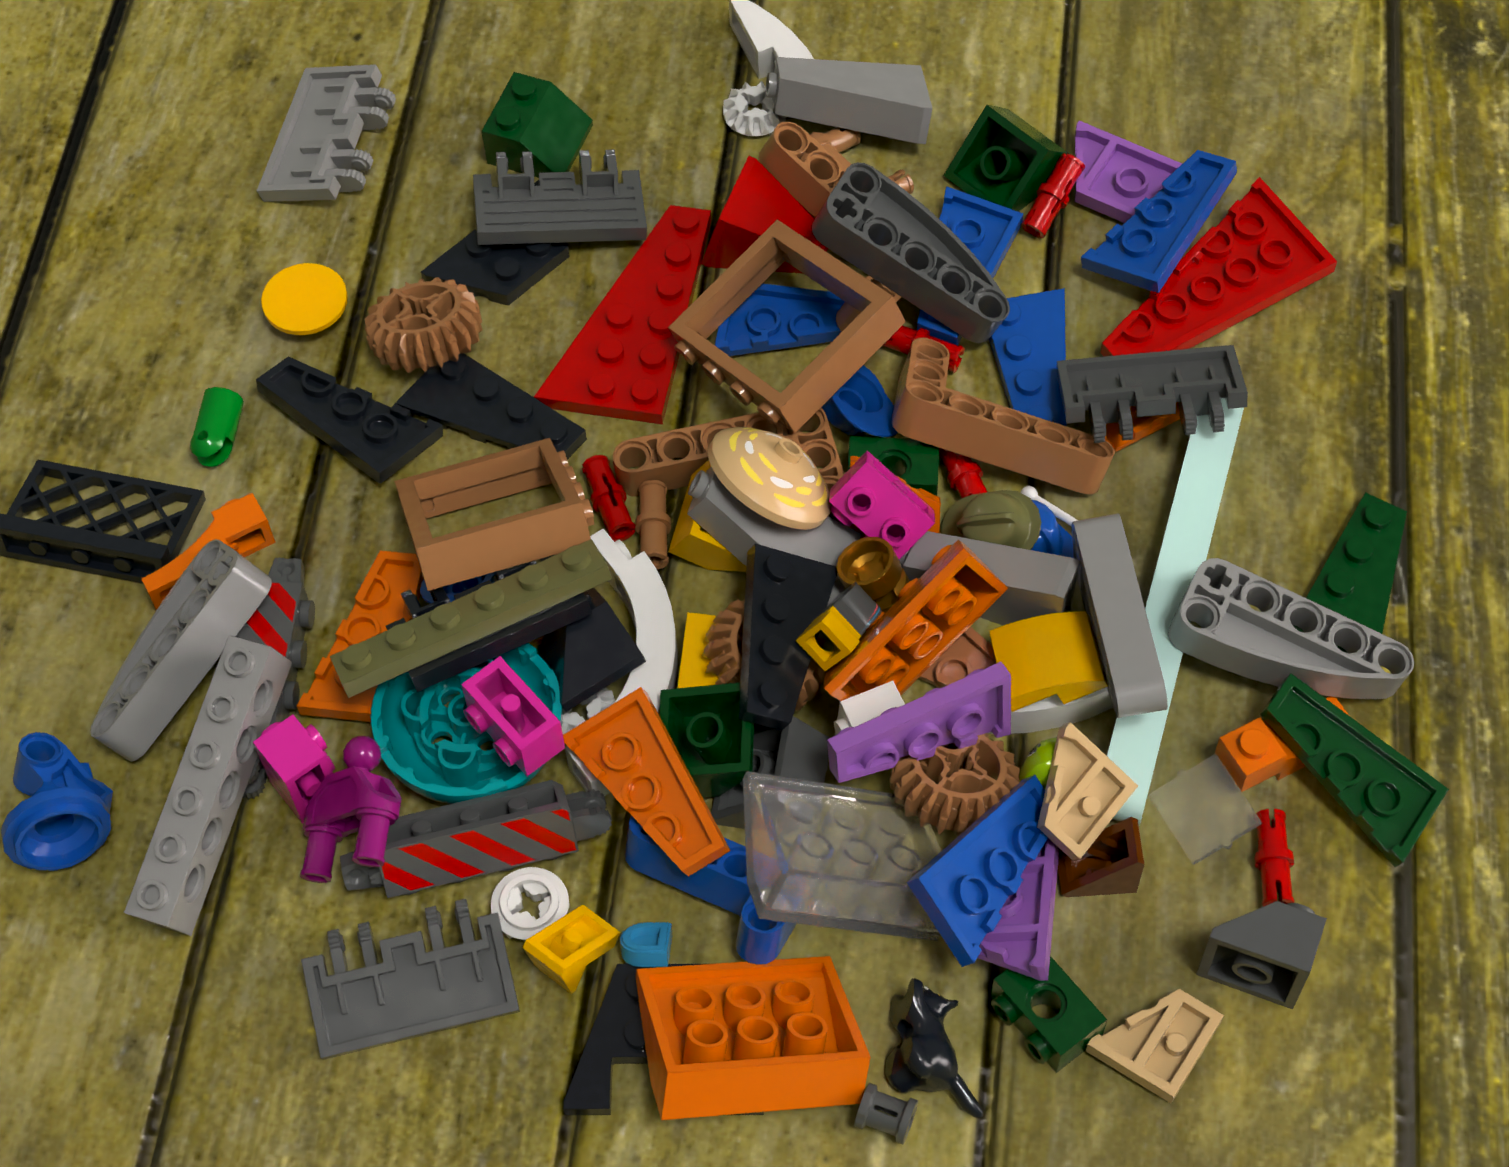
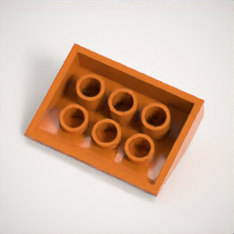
M959 539L953 545L945 546L934 556L931 563L932 566L920 578H915L908 582L901 589L898 595L899 600L887 612H881L877 619L866 629V633L859 639L860 642L852 653L825 673L824 689L834 698L843 701L894 681L900 695H902L1008 587Z
M830 956L776 959L767 964L759 965L746 961L636 969L635 978L650 1082L661 1120L861 1103L871 1057Z

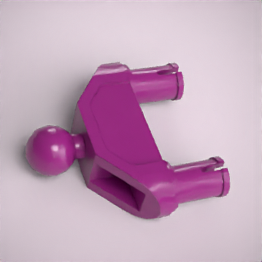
M369 736L353 737L345 745L343 760L348 768L327 775L306 807L303 831L304 835L308 837L303 868L300 872L302 879L317 883L330 882L337 842L342 841L344 837L358 832L352 861L367 867H380V865H384L389 826L395 824V821L399 818L402 798L390 779L371 773L381 760V749L377 741Z

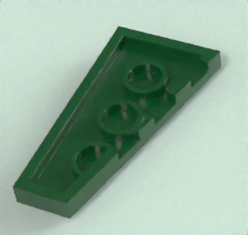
M1365 492L1306 598L1382 634L1407 511ZM1293 625V627H1294L1295 629H1297L1298 631L1304 632V631H1303L1301 628H1299L1298 626ZM1337 646L1338 649L1347 653V651L1343 649L1341 646Z
M1290 673L1282 681L1260 715L1396 868L1405 861L1449 789Z

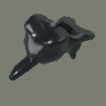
M912 978L906 995L895 994L891 1002V1022L902 1041L888 1056L885 1075L889 1083L903 1094L914 1090L926 1092L949 1090L964 1111L975 1118H981L983 1116V1109L963 1078L958 1074L956 1053L943 1024L947 1013L958 1006V1001L948 1000L942 995L934 993L928 987L923 986L919 979Z

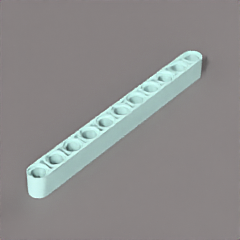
M1220 398L1225 420L1224 432H1213L1208 415H1198L1196 434H1190L1145 607L1165 683L1168 707L1167 710L1117 718L1107 757L1138 785L1113 819L1123 821L1133 817L1138 819V826H1140L1183 655V652L1174 647L1169 639V626L1198 567L1202 562L1206 561L1244 408L1228 409L1225 398Z

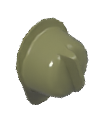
M999 490L974 494L959 499L949 508L944 517L941 534L1031 550L1040 536L1042 522L1039 509L1031 498L1019 491Z

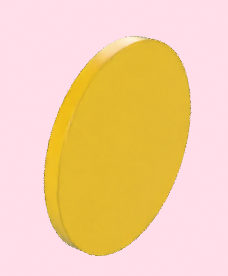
M302 263L287 267L274 275L263 290L261 304L266 319L279 331L292 335H309L327 329L341 317L347 305L348 295L345 283L337 272L324 265Z

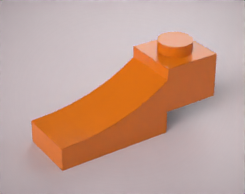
M253 493L240 499L230 500L221 508L212 511L211 514L214 520L196 542L173 561L141 579L156 610L198 552L210 541L220 540L243 557L276 543L268 520Z
M1330 696L1326 698L1349 715L1336 697ZM1261 717L1221 736L1214 754L1240 793L1273 776L1280 780L1306 767Z

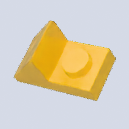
M581 905L528 938L524 943L523 949L536 968L566 991L573 994L577 989L586 966L614 948L621 932L585 905Z

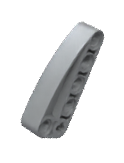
M1118 513L1073 521L1074 559L1080 560L1077 580L1085 611L1090 617L1108 684L1107 689L1117 718L1167 710L1165 683L1121 516Z
M215 539L207 543L177 580L137 639L94 718L90 730L91 736L127 761H136L142 757L221 656L228 635L235 637L263 602L272 585L271 578L222 541Z
M1219 558L1208 559L1198 567L1184 593L1168 631L1169 639L1174 647L1213 666L1278 687L1292 673L1323 696L1349 699H1387L1395 694L1414 668L1413 655L1402 643ZM1249 604L1257 607L1261 612L1254 610ZM1188 620L1196 622L1201 628L1194 627ZM1293 625L1298 626V627L1301 628L1304 632L1298 631L1297 629H1295V628L1293 627ZM1337 646H1341L1343 649L1347 651V653L1338 649ZM1380 666L1388 669L1390 673L1385 672Z

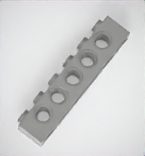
M228 635L125 908V914L185 935H192L258 757L253 741L259 738L261 733L269 726L292 665L289 659L274 648Z

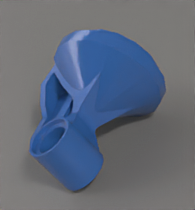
M35 732L24 736L18 746L13 783L19 791L31 797L20 802L5 818L0 829L4 852L14 863L28 869L54 871L72 867L86 860L105 843L111 831L110 808L113 791L104 783L94 779L89 763H80L67 746L53 735Z

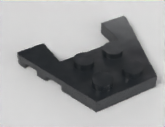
M617 964L564 1099L563 1109L565 1115H611L613 1065L648 1064L635 975L636 969L656 967ZM668 964V967L701 964ZM764 1112L731 1115H764Z

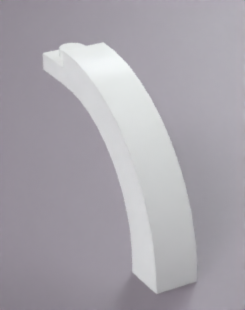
M603 528L590 537L608 565L612 579L608 582L625 604L633 620L636 630V645L646 660L645 663L630 671L626 684L615 702L642 687L648 693L660 716L661 690L675 689L678 674V651L672 606L666 587L645 551L632 558L625 544L621 540L614 542ZM566 746L565 752L568 767L586 792L588 789L590 791L593 789L595 791L599 790L604 796L610 793L579 757Z

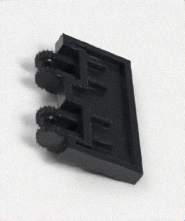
M552 556L542 558V559H540V562L543 561V560H546V559H548V558H550V557H552ZM535 560L493 573L497 581L521 571L529 565L537 564ZM490 580L454 595L455 600L478 590L482 586L492 584ZM443 587L429 590L434 602L424 607L420 606L416 595L411 592V589L401 593L411 618L414 619L434 610L440 605L450 603ZM580 593L416 667L407 673L416 691H422L593 614L588 599L584 593ZM402 618L386 625V629L389 630L393 626L403 624L406 621Z

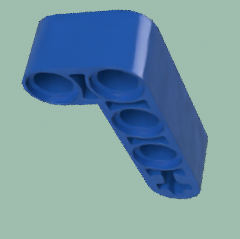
M631 816L625 848V859L631 868L739 915L740 922L736 939V950L745 961L757 965L767 964L779 955L800 917L806 881L799 870L724 838L731 851L688 877L645 832L634 817Z

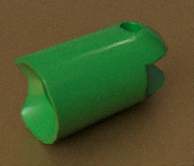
M222 387L208 388L204 392L194 434L190 441L191 452L197 456L199 463L204 466H219L231 454L244 404L243 398L238 393Z

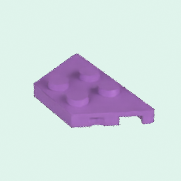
M1078 121L1076 124L1075 157L1084 163L1085 169L1075 182V202L1123 223L1135 214V207L1143 199L1154 197L1162 189V182L1182 165L1180 162L1082 121Z
M1049 838L1037 858L1027 864L1020 876L1023 879L1021 885L1014 895L1007 898L999 912L1002 917L994 931L985 935L979 946L982 951L978 956L979 959L1040 981L1048 980L1059 859V847Z

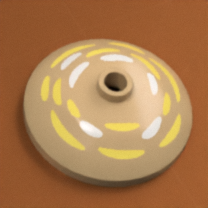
M734 427L719 431L708 446V459L714 473L731 494L754 512L777 524L803 530L817 528L830 514L831 503L829 502V490L825 480L810 457L792 440L769 431L750 427Z

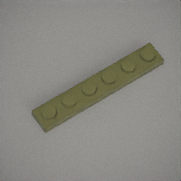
M590 539L579 545L569 547L565 551L537 564L529 565L521 571L499 581L482 586L478 590L450 603L440 605L434 610L403 624L395 625L391 629L363 642L353 644L345 650L331 655L330 658L348 698L605 583L611 580L612 576L607 563L593 540Z

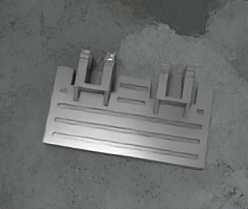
M376 64L305 68L257 189L264 202L336 200L339 192H357L364 188L366 179L360 171L365 172L371 169L374 159H372L373 156H370V153L362 151V149L355 150L362 130H376V128L380 130L387 126L389 117L383 109L391 110L396 101L395 95L389 89L378 88L382 74Z

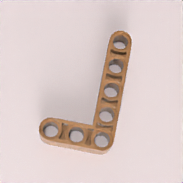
M782 122L776 126L759 152L758 158L759 162L814 217L817 216L847 169L808 132L792 122ZM868 275L866 277L868 280H870L871 282H873L874 284H876L877 286L891 294L894 297L897 305L904 299L903 297H901L900 295H898L897 293H895L879 281L875 280L871 276ZM844 302L836 314V322L841 331L861 313L847 302Z
M914 339L898 380L892 417V426L897 432L908 438L1079 493L1094 494L1098 492L1115 454V450L1109 442L1105 440V442L1094 443L1092 434L946 388L950 357L949 350L943 344L933 339Z
M822 408L795 434L778 421L770 424L757 412L628 439L617 445L613 452L616 482L624 487L626 495L640 496L638 487L647 480L662 481L666 484L667 490L688 486L691 475L709 460L708 446L714 436L723 429L734 427H750L769 431L795 442L810 457L815 466L824 467L818 469V471L825 480L829 493L830 489L844 475L827 415ZM673 458H683L680 460H672ZM636 466L640 467V468H637V469H628V468H630V467H636ZM830 511V514H829L828 516L831 517V518H833L834 520H836V521L842 523V522L839 521V520L834 516V514Z

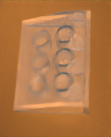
M746 771L743 777L747 884L759 919L938 941L940 933L906 883L942 851L931 824L920 828L918 816L905 817L904 805L895 803V795L892 793Z

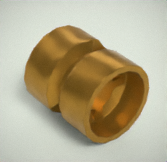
M864 537L854 541L843 550L838 558L836 568L844 587L848 588L851 584L857 582L882 609V612H887L899 600L898 595L901 589L910 582L905 570L901 567L893 547L885 539Z

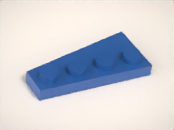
M1197 150L1162 182V189L1154 197L1143 199L1135 207V214L1122 226L1116 224L1105 234V242L1096 250L1090 248L1081 256L1082 268L1159 293L1236 175V161Z

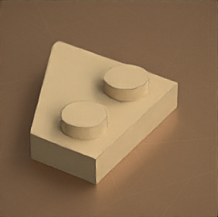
M1178 989L1160 999L1158 1004L1151 1009H1142L1126 1018L1124 1024L1103 1036L1098 1034L1092 1037L1087 1044L1086 1052L1169 1103H1172L1221 1024L1224 1015L1183 990Z

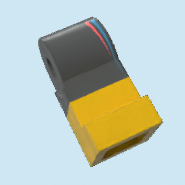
M854 582L827 608H824L796 641L824 671H827L852 653L860 642L859 638L877 619L882 609L857 582ZM822 630L833 642V651H826L818 645L815 639L817 632Z

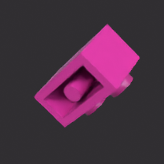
M866 451L830 489L829 502L832 504L830 510L834 516L848 527L855 524L866 534L865 537L885 539L893 547L899 560L935 524L934 510L869 451Z
M501 656L461 684L467 708L463 710L466 719L479 734L486 730L495 740L493 747L507 766L511 767L516 764L526 776H529L565 749L561 723L558 718Z
M292 714L284 721L275 722L268 726L261 733L260 737L253 741V744L271 785L303 824L306 807L325 777L332 774L336 768L324 751L327 745L312 724L304 728Z

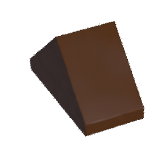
M1129 817L1105 828L1081 859L1072 860L1059 848L1058 873L1061 895L1065 897L1137 893L1145 865L1138 819Z

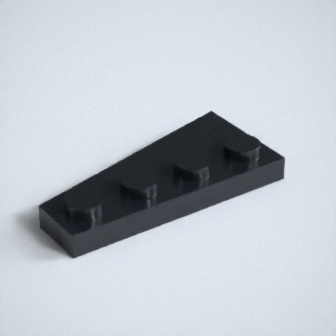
M464 353L458 354V361L456 362L449 360L443 363L442 368L437 365L430 367L395 402V404L411 410V417L415 414L442 424L445 430L450 426L469 433L471 439L483 443L493 441L507 446L508 449L550 438L556 451L564 450L568 460L587 440L584 428Z

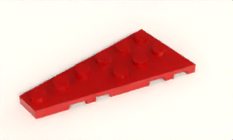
M1259 177L1251 185L1250 191L1241 201L1237 200L1229 208L1226 217L1216 227L1212 226L1179 261L1160 292L1150 291L1149 298L1137 310H1132L1102 342L1100 353L1105 357L1190 349L1333 273L1337 260Z
M675 205L668 207L537 391L534 398L554 410L663 425L680 354L674 348L678 342L668 327L692 304L712 221L711 210Z

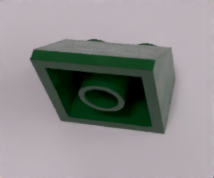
M513 72L481 131L487 164L496 166V152H505L508 158V170L523 173L520 169L522 152H532L534 177L539 178V173L569 172L593 126V120L552 82Z
M986 105L943 176L967 194L1020 212L1037 198L1036 191L1041 183H1046L1061 154L1065 153L1067 155L1069 153L1011 110Z
M740 682L661 690L660 718L703 798L721 796L753 774L754 723L738 719Z

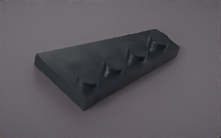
M289 356L256 379L258 392L379 484L383 483L443 437L442 424L431 419L425 423L411 417V410L394 404L392 407L373 400L372 393L359 387L348 389L339 385L336 382V377Z
M756 543L748 550L739 720L778 730L785 729L791 723L811 660V656L797 643L796 639L824 608H827L838 573L836 566ZM817 632V633L815 634V639H816V641H817V637H818L819 632Z

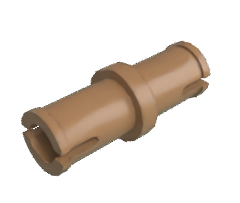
M647 480L638 487V492L640 493V515L635 519L636 532L640 535V553L645 551L658 570L664 568L669 563V558L667 557V534L671 531V518L666 514V484L659 480Z

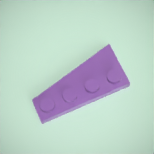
M1000 661L985 669L974 670L965 678L943 688L932 689L923 697L903 706L890 708L880 716L856 727H848L841 730L836 736L827 739L830 771L838 783L894 768L899 758L907 755L919 761L933 757L936 748L954 742L961 749L975 745L978 735L992 732L996 738L1010 735V672Z

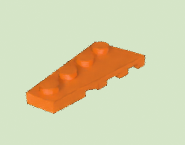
M642 687L563 735L564 743L579 757L591 773L601 781L614 798L634 817L645 832L688 877L731 851L648 693Z

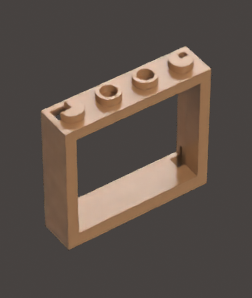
M776 220L668 328L678 342L674 346L675 350L682 354L690 365L698 362L702 365L703 372L714 383L721 385L725 382L729 385L732 394L746 406L751 402L758 406L757 410L770 424L778 421L795 434L906 321L891 294L779 220ZM786 261L861 313L780 393L706 339Z
M550 438L394 481L428 591L559 554L569 547L590 540L588 526L595 525L590 501L585 499L581 483L577 482L573 467L569 466L564 450L557 452ZM553 483L561 502L435 538H432L426 520L430 517Z

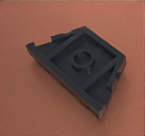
M539 180L534 183V186H539ZM475 229L423 269L421 275L425 282L432 281L436 277H439L442 282L454 279L457 285H466L468 292H472L474 297L483 296L489 301L509 306L569 258V248L567 242L478 245L477 231Z

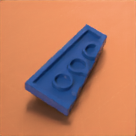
M946 186L939 219L971 250L992 278H994L1021 228L1024 213ZM920 309L917 331L920 328L930 331V336L958 346L962 338L961 335Z
M1065 288L1007 298L1010 306L1009 315L989 338V343L1008 406L1011 409L1067 426L1057 377V361L1066 360Z
M1036 775L1022 779L1019 784L1010 790V793L1004 795L999 800L1000 802L994 804L906 882L961 967L975 963L982 951L979 946L985 935L994 931L1002 917L999 913L1007 898L1017 892L1023 881L1020 876L1030 861L1037 858L1048 839L1037 828L1045 789Z

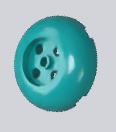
M526 643L500 655L558 718L562 727L563 708L560 703L559 683L553 669L551 670L547 663L537 654V649L531 644ZM499 656L419 692L416 691L407 672L377 686L371 708L372 733L374 740L377 741L381 749L383 761L395 777L405 786L428 799L453 804L520 788L534 778L544 767L545 764L529 776H526L516 764L511 767L507 766L494 748L483 751L480 748L483 743L487 741L495 742V740L486 730L479 734L464 715L463 710L467 708L461 684ZM450 701L448 708L444 705ZM440 736H448L452 739V742L444 739L433 744L434 740Z

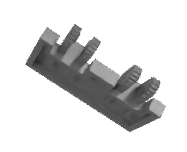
M614 149L605 150V155L603 156V168L605 171L597 172L591 171L592 161L589 150H579L581 184H575L574 172L539 173V186H534L532 152H522L520 169L523 174H507L508 158L506 153L496 152L498 187H492L491 174L473 175L477 244L646 240L647 224L639 170H624L621 174V183H618V170Z
M1234 345L1057 361V377L1066 423L1085 422V411L1089 410L1094 443L1105 442L1106 424L1118 423L1122 441L1133 440L1131 406H1135L1137 417L1176 414V402H1178L1179 416L1185 435L1196 434L1198 415H1208L1213 432H1224L1225 420L1220 398H1225L1228 409L1247 407L1248 392Z
M467 900L455 901L456 907L454 911L457 923L460 924L464 943L446 948L440 912L437 911L436 906L425 908L433 951L426 952L421 931L379 941L383 963L380 964L370 923L358 924L357 936L359 945L362 947L366 967L348 971L343 935L340 934L339 929L328 931L327 936L335 974L328 976L325 957L322 954L301 959L321 1059L333 1058L520 1012L498 912L477 917L482 939L476 940Z

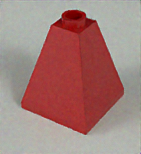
M748 156L717 221L701 264L708 268L728 269L776 220H779L827 252L828 248L816 240L812 233V224L815 218L756 158ZM786 261L775 271L804 274Z

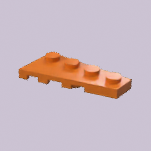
M379 551L355 596L356 603L347 620H342L335 633L337 639L326 658L322 657L314 672L316 677L308 693H303L296 706L300 715L371 722V708L377 686L348 698L330 656L345 650L353 644L363 642L387 631L386 625L402 618L406 622L412 620L401 593L411 589V592L416 595L419 601L420 587L424 577L416 554Z

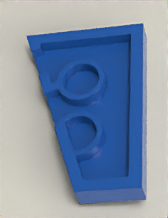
M762 283L718 327L715 346L728 356L832 342L842 332L837 325L836 314L845 301L830 291Z

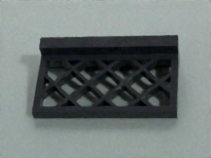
M37 459L7 514L0 513V556L143 583L142 578L177 558L206 500L204 490ZM45 476L63 479L64 484L41 492L39 489ZM93 485L104 487L106 490L86 500H83L78 492ZM134 493L146 495L147 500L125 508L120 500ZM72 494L76 504L56 512L52 511L48 503ZM175 501L188 503L186 509L167 516L162 508ZM109 503H114L118 512L95 520L90 512ZM41 506L47 514L37 520L22 518L24 513ZM153 510L156 511L160 520L141 528H137L132 520ZM83 514L89 523L79 528L61 525V523ZM124 522L131 531L122 536L103 533V531ZM164 531H168L171 535L167 545L145 541V539Z

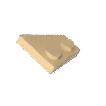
M1071 722L1063 724L1058 730L1037 828L1069 858L1078 860L1082 858L1138 785Z

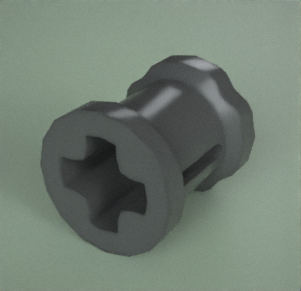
M869 1083L862 1097L854 1127L863 1129L865 1126L880 1130L895 1136L896 1142L903 1145L912 1126L918 1100L910 1098L908 1101L879 1092L877 1085ZM876 1110H880V1111H883V1112H885V1113H888V1114H891V1115H894V1116H896V1117H893V1116H890V1115H887V1114H884V1113H882V1112H879V1111H876Z

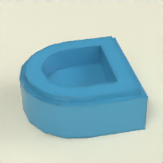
M638 923L623 931L620 936L623 960L637 967H668L673 937L672 923Z

